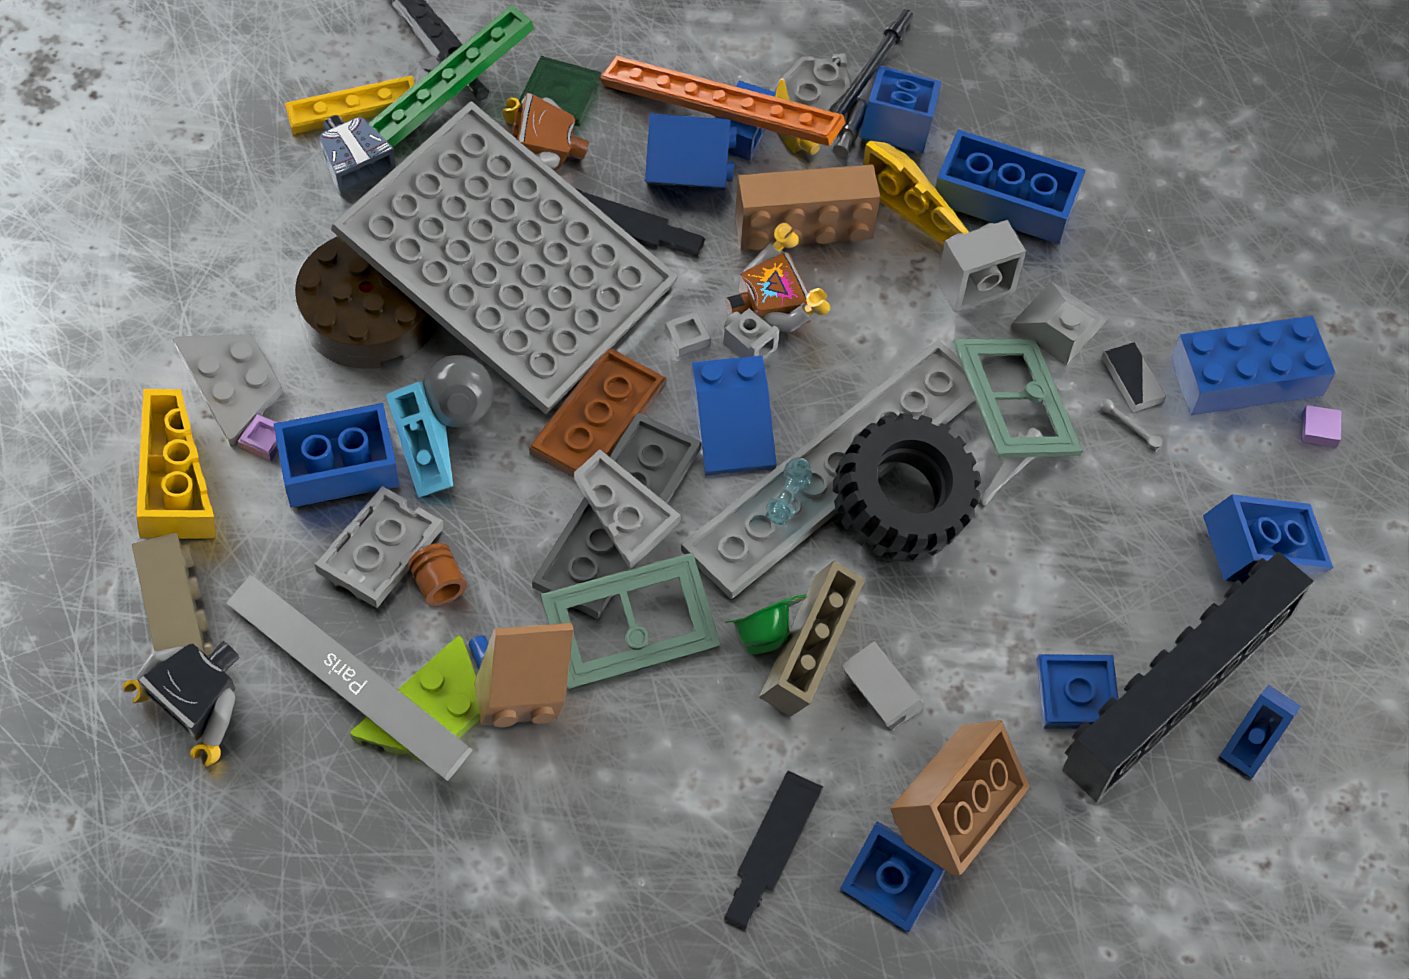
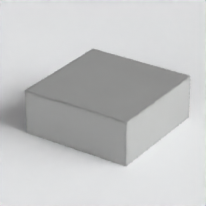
M697 312L665 322V332L678 357L710 346L711 337Z

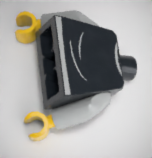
M224 641L208 656L193 643L185 647L178 646L157 651L149 657L137 673V680L126 681L123 684L124 692H133L137 689V696L132 700V703H143L152 699L196 741L201 737L203 743L194 746L191 749L190 755L193 759L201 756L204 749L208 754V759L204 764L207 767L220 759L221 751L218 745L221 743L229 725L236 698L233 681L225 672L240 657Z

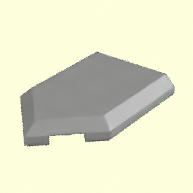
M832 54V58L814 59V56L800 57L768 90L776 92L780 79H784L790 101L832 112L852 84L851 78L848 75L845 54Z

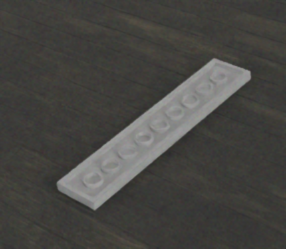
M936 340L681 543V552L684 555L693 552L697 567L732 600L838 513L834 505V500L838 494L832 491L833 480L837 476L835 470L855 437L870 423L876 424L880 418L892 415L896 419L900 413L913 414V419L917 420L921 415L931 417V423L939 426L941 422L947 424L975 401L958 356L940 340ZM899 462L880 464L877 469L878 479Z

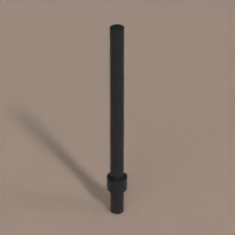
M909 9L902 10L896 21L891 22L883 32L884 38L832 112L842 114L845 117L894 45L899 44L906 33L905 28L913 18V13Z

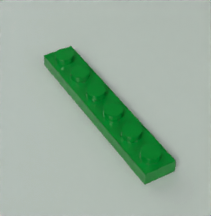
M511 4L368 124L394 147L535 29L532 20Z

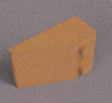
M572 623L494 628L474 683L481 725L494 724V726L502 728L511 726L516 722L532 721L535 724H545L558 718L566 696L573 638Z

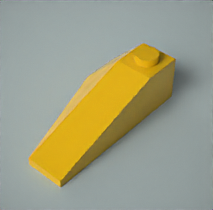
M869 141L866 144L863 165H874L881 203L942 246H944L945 240L956 234L969 233L916 163L904 152L898 151L888 143Z

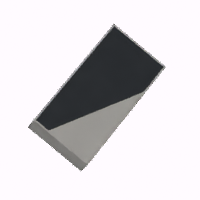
M1135 341L1103 351L1101 358L1132 413L1164 403L1166 394Z

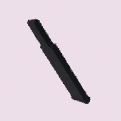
M576 189L641 245L656 250L659 245H662L673 251L677 250L693 256L699 255L705 242V237L686 231L683 228L670 226L669 219Z
M787 770L737 872V875L742 877L743 880L739 888L737 887L734 891V898L724 917L725 921L744 930L747 929L756 908H759L762 903V896L765 890L768 889L774 892L824 786Z

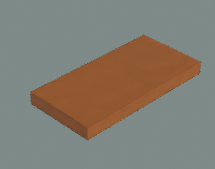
M610 348L584 375L529 446V454L574 478V472L597 451L601 450L610 457L637 413L645 414L666 386L667 378Z

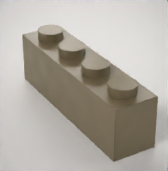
M177 532L133 543L132 549L154 652L178 646L185 647L193 643L208 656L213 651L211 641L204 643L202 632L209 631L204 610H197L195 600L201 598V593L196 576L189 577L188 568L194 566L189 545H181Z
M835 560L815 575L806 594L807 598L803 600L790 628L787 640L778 654L759 698L790 717L811 703L864 585V578Z

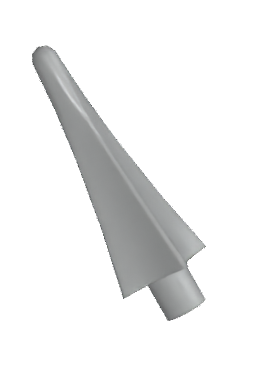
M1031 428L1026 435L1019 431L1017 437H1042V434L1037 429ZM1035 457L1005 458L995 478L981 497L979 504L982 506L987 505L994 495Z

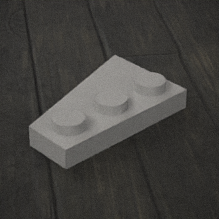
M601 450L597 451L574 472L577 485L629 569H632L681 523V514Z

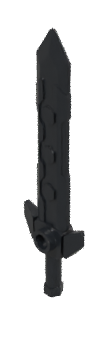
M388 0L431 54V58L419 60V64L425 72H431L463 45L425 0ZM478 77L467 85L479 101L486 99L490 93L489 89Z

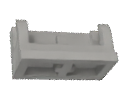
M875 641L841 664V669L844 673L848 675L881 717L887 727L889 726L891 730L896 729L923 711L921 698Z

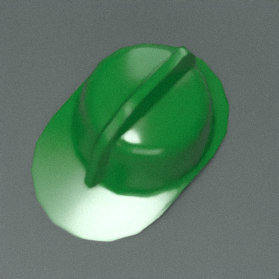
M801 594L779 601L744 618L725 621V623H734L741 642L746 646L750 654L774 651L780 648L787 640L789 634V607L807 598V595Z

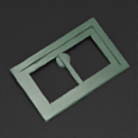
M1036 339L953 340L956 353L998 458L1081 456L1083 452ZM1023 355L1034 382L1027 383L1023 392H992L978 356ZM1028 399L1032 402L1042 401L1056 436L1010 437L996 400Z
M693 552L540 594L548 624L571 623L567 608L619 594L629 626V630L625 635V641L632 649L582 663L573 632L567 690L721 646ZM679 578L694 632L646 645L649 639L648 632L642 626L636 625L627 592Z

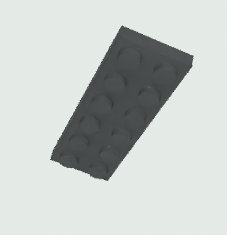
M637 413L610 455V458L668 504L699 453L701 441ZM585 497L533 578L532 588L542 593H547L629 569ZM612 596L574 606V608L599 619Z

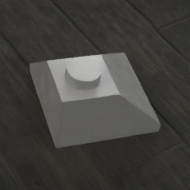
M1051 281L1012 322L1011 328L1027 339H1036L1039 347L1067 365L1106 323L1107 318Z

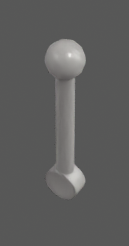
M1105 399L1101 402L1100 406L1103 412L1112 413L1143 437L1151 450L1160 449L1163 443L1160 436H1151L1115 408L1112 400Z

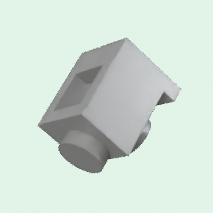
M750 308L742 314L736 311L725 321L723 344L738 357L763 355V360H765L777 350L780 329L775 325L771 327Z

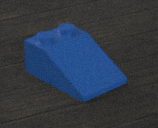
M879 66L859 137L865 138L868 142L888 143L898 147L899 150L905 153H924L942 81Z
M763 355L692 362L691 391L698 435L701 441L705 476L776 469L777 463L769 390Z
M1232 494L1203 515L1208 536L1212 542L1224 581L1236 582L1240 580L1241 582H1246L1250 578L1248 575L1249 571L1261 558L1268 561L1278 551L1306 575L1327 572L1333 569L1311 504Z

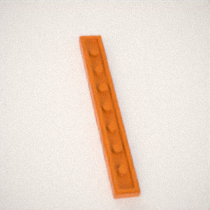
M616 56L600 77L602 85L829 147L845 124L844 115L620 56Z

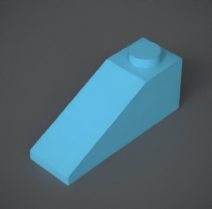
M417 382L387 393V401L418 498L453 487L446 425L439 422L433 414L425 394L424 383Z

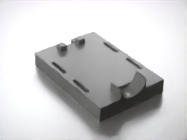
M382 486L315 563L316 572L334 582L335 588L340 585L350 590L357 597L359 603L361 600H364L378 608L408 572L409 559L417 551L430 545L442 531L443 521L420 507L415 511L408 509L406 499Z

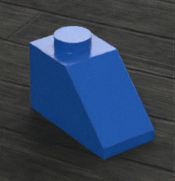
M1267 685L1219 756L1253 778L1301 708V705L1270 685Z

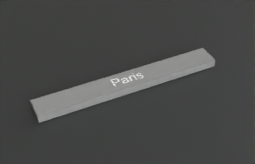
M252 574L227 601L231 608L446 781H449L473 751L467 744Z

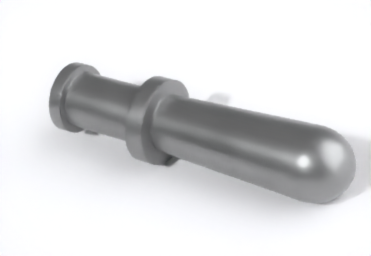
M856 99L850 108L845 125H843L838 133L839 140L833 147V152L838 157H847L851 143L856 141L858 137L857 129L867 108V102L864 99Z

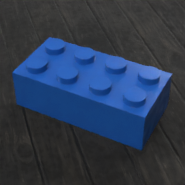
M958 129L938 174L935 189L953 210L993 223L1008 220L1014 230L1060 244L1086 170Z
M1313 316L1180 334L1170 357L1190 415L1322 397L1325 395L1336 374Z

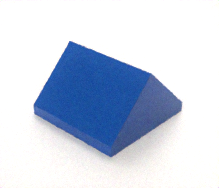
M877 821L840 889L909 932L939 887L945 870L907 845L901 835Z

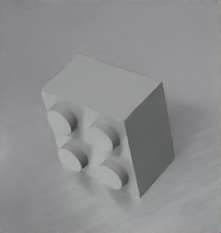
M1008 220L996 224L989 223L978 230L966 234H956L945 240L936 282L954 312L1014 293L1026 250Z

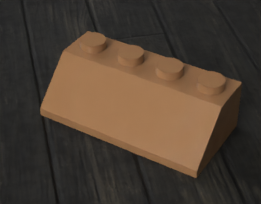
M1002 720L962 724L890 807L904 842L953 876H960L1030 788Z

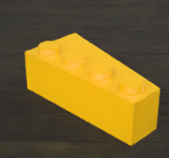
M143 389L136 516L139 538H156L177 532L179 539H216L214 514L208 498L207 487L202 475L199 456L194 444L181 389Z

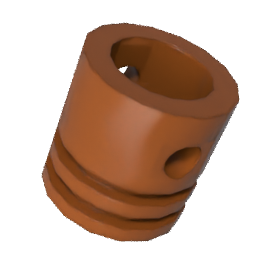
M444 543L428 545L417 551L409 559L408 567L422 592L426 604L430 606L447 604L458 598L466 590L467 582L460 572L459 566L448 545Z

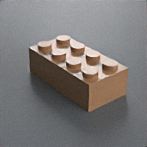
M874 165L738 175L735 222L740 250H760L765 248L770 242L775 243L777 240L774 237V231L781 223H787L792 227L785 238L792 232L798 235L799 241L797 245L829 244L831 242L873 239L880 202Z

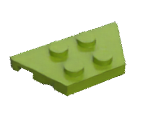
M460 635L455 637L397 689L458 738L463 736L480 720L474 686L476 674L464 640ZM368 717L349 732L351 739L356 743L362 744L365 741L384 747V751L397 755L407 754L414 760L423 762Z

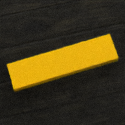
M413 75L285 102L292 134L324 128L325 120L333 115L340 116L344 123L357 117L363 119L376 117L415 85Z

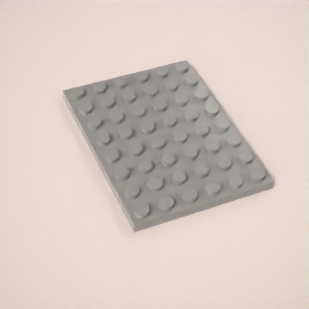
M472 101L333 222L331 231L545 414L672 287L678 278V275Z

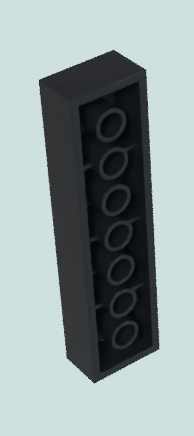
M1279 551L1268 561L1261 558L1249 571L1248 575L1250 578L1244 584L1240 580L1236 581L1225 593L1224 598L1226 600L1220 606L1213 603L1205 610L1199 618L1202 622L1195 629L1188 626L1175 640L1174 643L1177 646L1173 650L1168 652L1166 649H1163L1149 665L1152 669L1145 676L1137 673L1124 688L1126 693L1119 700L1114 696L1110 698L1098 712L1101 717L1093 724L1089 721L1084 722L1073 734L1072 739L1074 742L1064 753L1068 758L1062 771L1096 803L1294 615L1314 581Z

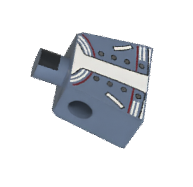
M333 115L325 120L323 127L326 131L321 133L319 140L324 161L339 195L382 177L396 167L393 147L363 118L357 117L344 123L340 116Z

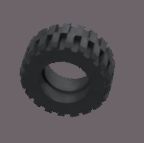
M900 413L896 419L892 415L882 417L876 424L870 423L855 437L839 461L835 470L837 476L833 480L832 489L835 494H838L834 500L835 509L838 513H844L845 516L841 523L845 529L850 530L852 528L857 534L854 540L861 546L865 542L873 546L872 553L882 556L885 552L891 553V560L903 561L907 555H909L912 561L924 559L927 554L933 556L942 551L947 544L949 545L975 514L974 508L979 504L981 496L980 491L976 490L981 484L980 473L973 471V467L977 462L972 452L966 453L963 449L966 445L960 436L954 438L948 433L951 428L942 422L937 426L931 423V417L921 415L917 420L913 419V414ZM888 462H900L919 470L927 478L933 489L934 509L926 513H912L895 506L881 490L877 476L878 466Z

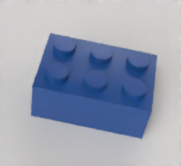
M383 403L273 423L284 486L290 508L378 491L382 486L387 489L400 486Z

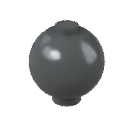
M452 355L438 360L429 368L422 382L424 383L425 394L433 414L439 422L450 427H465L479 421L488 412L494 397V386L489 372L481 363L467 356Z

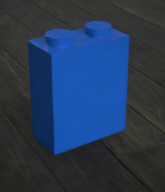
M650 113L645 182L726 189V182H733L734 162L728 161L729 148H735L737 128H730V119Z

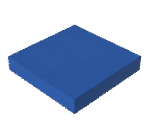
M1038 654L1036 662L1043 729H1078L1086 721L1093 724L1101 717L1098 712L1110 698L1114 696L1119 700L1113 655Z

